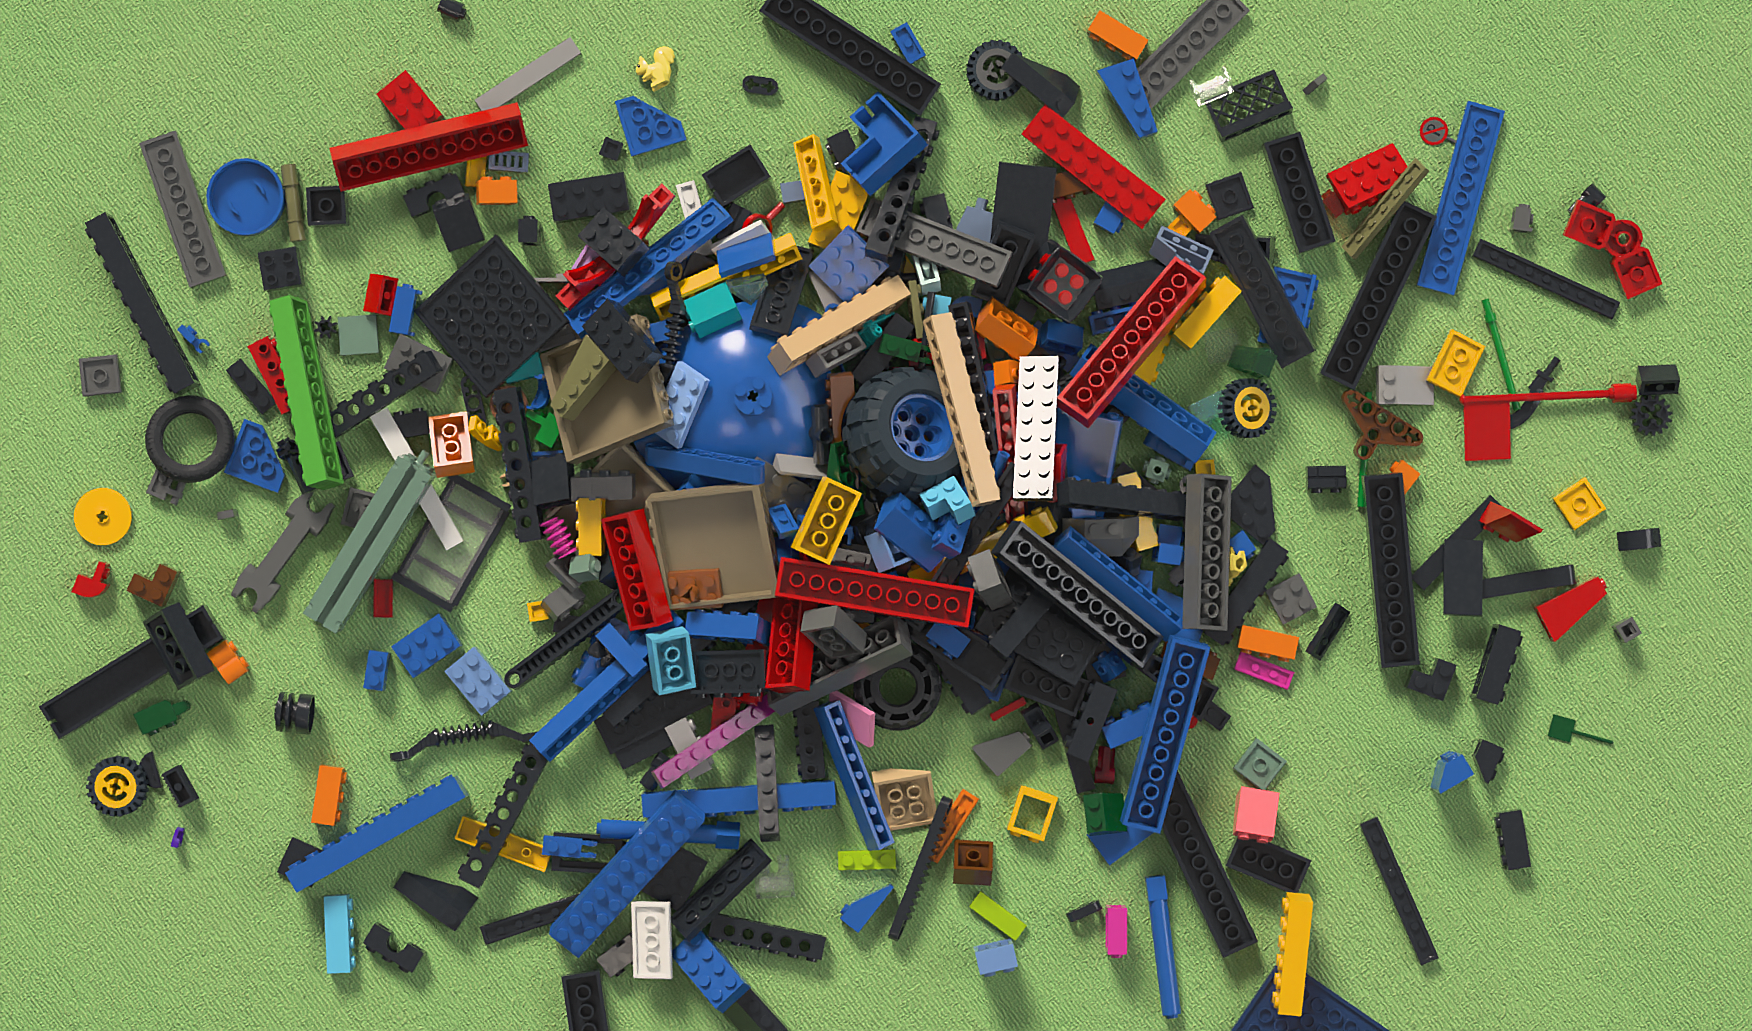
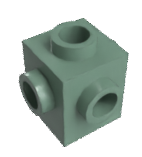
M1155 456V459L1150 458L1149 462L1145 461L1142 472H1145L1144 477L1148 478L1147 482L1158 485L1159 482L1163 483L1164 479L1168 480L1171 469L1168 468L1169 464L1165 463L1166 459ZM1156 466L1161 468V472L1159 474H1156L1154 472V468Z

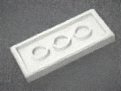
M632 901L633 977L642 979H672L671 902Z

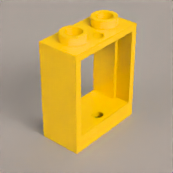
M1020 785L1007 825V830H1010L1009 834L1021 837V834L1028 836V840L1039 843V840L1044 841L1058 797ZM1023 795L1050 803L1041 834L1014 826Z

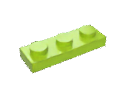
M895 849L838 851V870L896 869Z

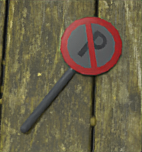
M1429 117L1422 122L1419 131L1425 143L1438 145L1445 139L1454 144L1456 143V140L1447 136L1448 126L1441 118Z

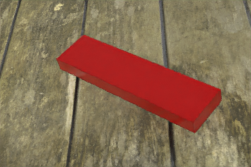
M1064 197L1058 198L1057 203L1052 204L1070 251L1085 263L1095 260L1072 200H1065Z

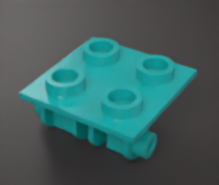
M894 312L889 315L882 314L876 321L869 320L862 325L863 329L857 333L867 346L863 351H867L882 335V327L895 314Z

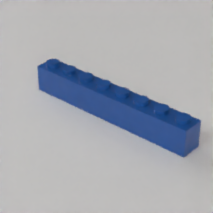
M1068 527L1054 539L1053 547L1164 636L1163 640L1165 642L1168 641L1169 635L1174 636L1182 630L1183 617L1074 528Z
M840 700L828 701L813 708L868 851L881 850L895 843Z

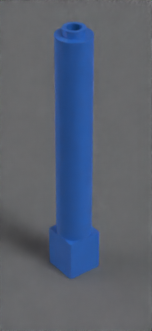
M601 819V823H597L596 834H600V838L630 840L646 821ZM717 821L716 825L702 824L685 843L715 844V848L738 849L740 822Z
M1165 875L1145 877L1162 1015L1166 1016L1167 1019L1178 1018V1014H1181L1167 901Z

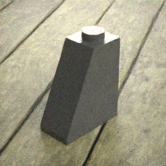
M1019 731L976 744L971 748L998 777L1032 745L1029 743L1031 739L1025 732L1021 734Z

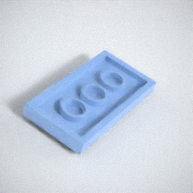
M683 361L677 362L665 390L669 396L668 404L673 412L674 425L656 432L657 435L676 448H682L710 381Z

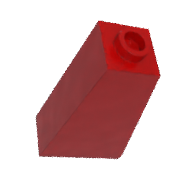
M1594 576L1533 607L1551 642L1557 641L1607 594L1605 590L1607 585L1602 578Z

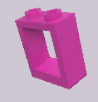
M1106 905L1105 951L1111 958H1123V955H1127V907L1125 905Z

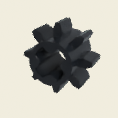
M321 316L320 322H314L318 325L314 332H320V338L327 335L331 339L333 332L338 333L334 330V326H337L338 323H332L331 316L328 317V320ZM328 323L330 330H325L324 332V328H322V325H327Z
M287 437L277 443L279 447L276 449V452L280 459L288 462L287 459L299 455L297 453L299 448L295 440Z

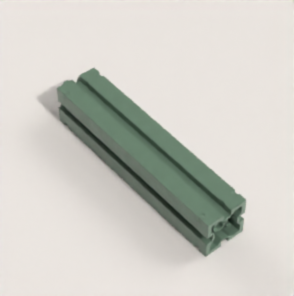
M422 450L418 458L410 453L397 457L394 465L387 473L303 614L314 621L323 624L322 626L335 634L344 629L347 621L352 616L436 477V473L433 472L435 469L426 463L423 465L429 455L428 452Z

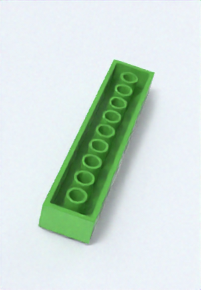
M292 295L269 301V312L273 318V332L277 338L278 344L276 347L281 358L280 368L284 373V387L288 393V406L292 413L291 423L295 428V442L299 448V462L303 468V481L306 486L321 490L343 485L344 481L308 302Z

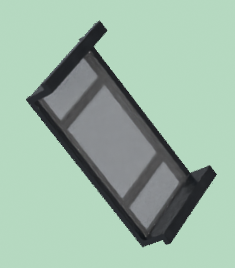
M459 475L448 476L450 480L439 498L464 541L446 550L431 522L427 519L399 570L394 572L391 577L392 580L450 613L453 609L456 610L512 511L510 509L512 505Z

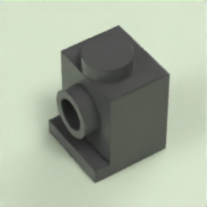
M1519 204V207L1513 208L1510 231L1528 234L1532 232V228H1529V225H1532L1534 215L1531 213L1530 205Z
M1633 617L1624 618L1611 626L1621 643H1627L1642 634Z

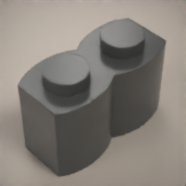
M563 584L546 596L540 606L554 622L558 620L563 621L570 615V611L573 609L577 611L585 604L583 601L586 595L579 587L572 593Z

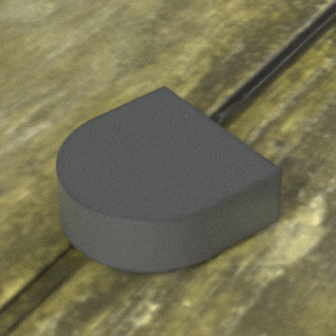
M236 509L217 512L218 520L239 517L238 510Z

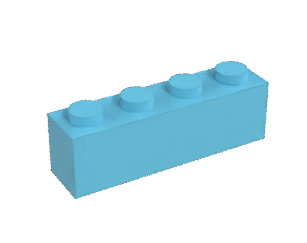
M349 894L324 896L327 974L350 973L356 967L355 956H352V948H355V939L351 937V929H354V919L350 918V910H353V899L349 898Z

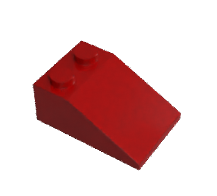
M1491 501L1479 522L1484 524V529L1491 533L1496 531L1499 533L1498 537L1507 543L1509 540L1517 543L1537 535L1543 530L1516 512Z

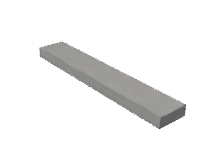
M570 37L475 99V102L481 111L503 106L579 56L581 52Z

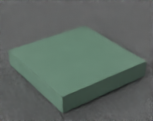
M376 314L337 317L340 356L379 353Z
M1255 738L1233 769L1259 789L1265 790L1287 761L1258 738Z

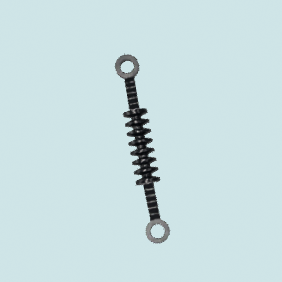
M669 261L664 269L671 297V305L668 312L673 314V317L666 318L672 324L665 325L670 330V332L664 333L665 336L669 337V340H663V343L668 345V347L661 349L667 353L661 358L665 360V363H659L660 372L664 377V387L670 381L676 365L673 362L679 361L674 356V354L681 353V351L675 349L677 346H682L677 339L683 338L682 335L678 334V331H683L684 328L679 326V324L686 322L680 317L687 315L677 282L682 276L683 268L679 262Z
M492 720L488 721L487 727L482 721L480 728H478L476 722L473 723L472 729H470L468 724L465 725V730L462 729L461 725H458L457 731H455L453 726H450V732H447L446 728L443 727L442 733L439 732L438 728H434L432 732L408 751L390 753V762L409 760L427 747H440L441 741L444 742L445 746H448L449 740L455 745L456 739H459L460 743L463 744L466 737L468 743H470L471 737L474 736L477 742L479 735L482 736L483 740H486V736L489 734L491 739L506 736L523 743H530L529 740L537 732L521 734Z

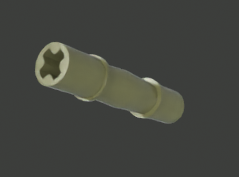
M296 164L281 165L290 242L305 241L304 219H302Z

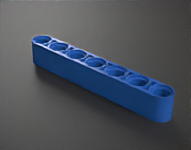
M648 442L645 444V464L649 466L759 485L765 483V462L688 447L676 448L671 444Z

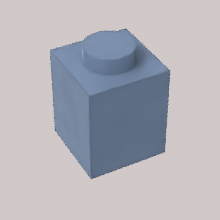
M801 180L780 184L783 204L806 201Z

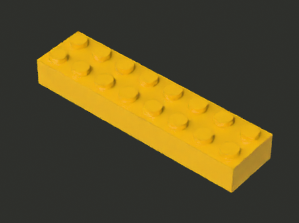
M812 134L793 144L811 228L818 232L837 224L838 221L820 138Z
M463 816L454 839L475 846L478 842L476 840L480 829L484 830L487 824ZM492 827L489 834L496 837L500 834V829ZM513 833L509 834L499 853V856L542 872L546 871L551 855H542V844ZM483 844L481 849L490 852L491 845Z

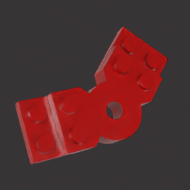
M1581 200L1576 201L1563 236L1594 249L1600 250L1604 248L1608 254L1612 255L1610 266L1616 280L1619 281L1626 299L1635 297L1663 284L1649 249L1641 246L1643 234L1636 223L1630 220L1616 219L1613 213ZM1624 233L1626 240L1620 244L1618 238L1620 234Z

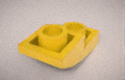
M477 415L470 417L468 432L485 446L501 451L502 444L499 441V433L501 432L494 425L487 427L485 422L481 421Z

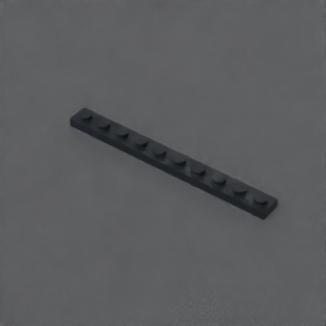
M1013 461L1010 462L996 483L1000 490V500L980 507L970 522L961 553L952 559L946 557L931 582L953 585L968 563V557L973 556L1013 496L1015 466ZM904 620L918 632H921L927 622Z

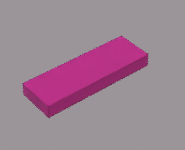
M1243 652L1239 653L1234 666V670L1288 690L1295 673Z

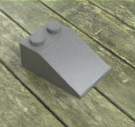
M1376 366V403L1378 405H1434V385L1426 381L1432 367Z

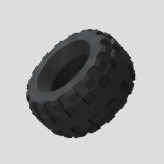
M912 644L913 655L853 682L856 702L875 713V725L883 729L902 731L917 727L932 715L940 701L942 682L938 667L925 651ZM894 668L908 671L916 683L913 697L908 702L900 705L887 702L879 690L882 676Z

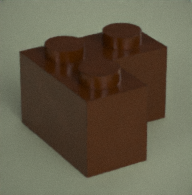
M159 564L153 580L139 573H134L126 591L158 606L165 607L181 571L166 564Z

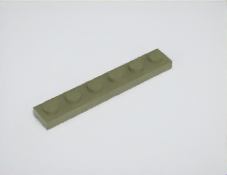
M1415 158L1341 246L1355 260L1428 174L1429 170L1420 160Z

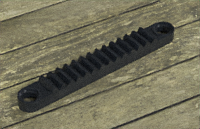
M619 588L611 592L505 674V684L514 690L522 688L532 679L537 678L539 674H542L544 670L549 669L562 656L567 655L574 647L579 646L587 637H591L599 628L604 627V624L609 623L611 619L615 618L616 615L624 610L623 603L619 604L617 602V596L620 594ZM517 674L519 682L512 685L510 678L512 675Z
M943 796L940 800L890 928L888 938L896 942L900 939L907 920L912 919L910 913L915 912L913 906L918 904L916 898L921 897L918 892L924 889L921 884L926 883L924 877L929 876L927 870L932 869L929 863L935 861L932 857L937 855L935 848L940 847L938 841H942L941 834L946 833L943 827L949 825L946 820L953 803V799Z

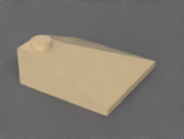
M890 768L871 772L874 790L890 831L932 823L936 813V804L930 771Z

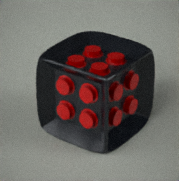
M1049 239L1039 248L1020 274L1016 287L1045 310L1056 315L1062 322L1070 324L1093 297L1103 277L1078 256L1061 247L1058 242Z

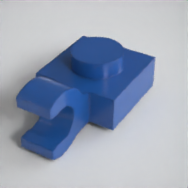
M182 324L177 329L195 347L196 351L201 354L203 353L200 349L202 343H205L208 347L211 345L208 340L199 339L196 336L197 331L190 325L187 327Z

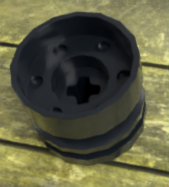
M281 691L274 713L276 731L282 732L285 725V731L290 732L293 724H295L296 733L310 734L314 721L315 696L312 694H300L298 702H296L294 693L291 692L287 700V692Z

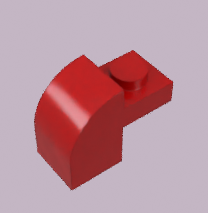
M99 561L93 578L78 574L71 592L83 597H97L104 594L110 587V584L103 582L104 579L107 580L110 574V564Z

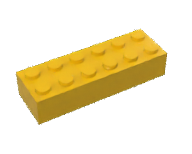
M1286 892V898H1282L1281 907L1284 917H1280L1282 935L1278 936L1280 954L1276 955L1278 973L1274 974L1276 992L1272 993V1003H1274V1008H1276L1277 1013L1280 1015L1301 1016L1313 901L1309 894Z

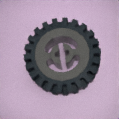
M990 40L989 42L982 43L972 52L968 60L966 75L969 85L972 86L973 91L977 92L980 97L994 101L1005 100L1008 97H1012L1021 88V85L1011 76L1006 81L998 84L988 81L987 77L992 80L998 79L997 73H992L994 68L992 62L987 71L983 70V64L990 58L998 57L1006 61L1012 53L1022 56L1023 54L1017 50L1015 45L1012 46L1010 42H1003V40ZM998 60L995 61L996 68L1001 69L1004 63ZM1001 69L999 72L1000 78H1002L1005 73L1003 69Z

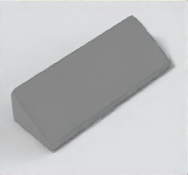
M778 453L773 463L774 469L782 475L822 479L823 476L827 477L828 464H814V458Z

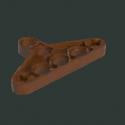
M1355 390L1343 392L1341 401L1361 433L1353 449L1356 458L1361 460L1369 459L1378 444L1419 446L1423 442V434L1420 430ZM1354 394L1353 399L1360 402L1358 404L1355 402L1348 403L1347 395ZM1364 403L1371 405V411L1367 414L1362 411ZM1380 413H1385L1387 416V420L1383 424L1378 421ZM1397 422L1403 426L1400 433L1394 432L1393 429ZM1371 429H1375L1377 432V437L1374 440H1370L1368 437V432ZM1407 432L1413 435L1416 434L1417 441H1412V438L1405 434ZM1364 445L1367 447L1368 452L1362 457L1359 455L1358 450Z

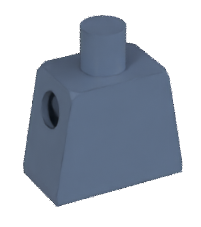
M977 198L975 208L967 206L956 230L990 243L993 213L986 211L988 200Z

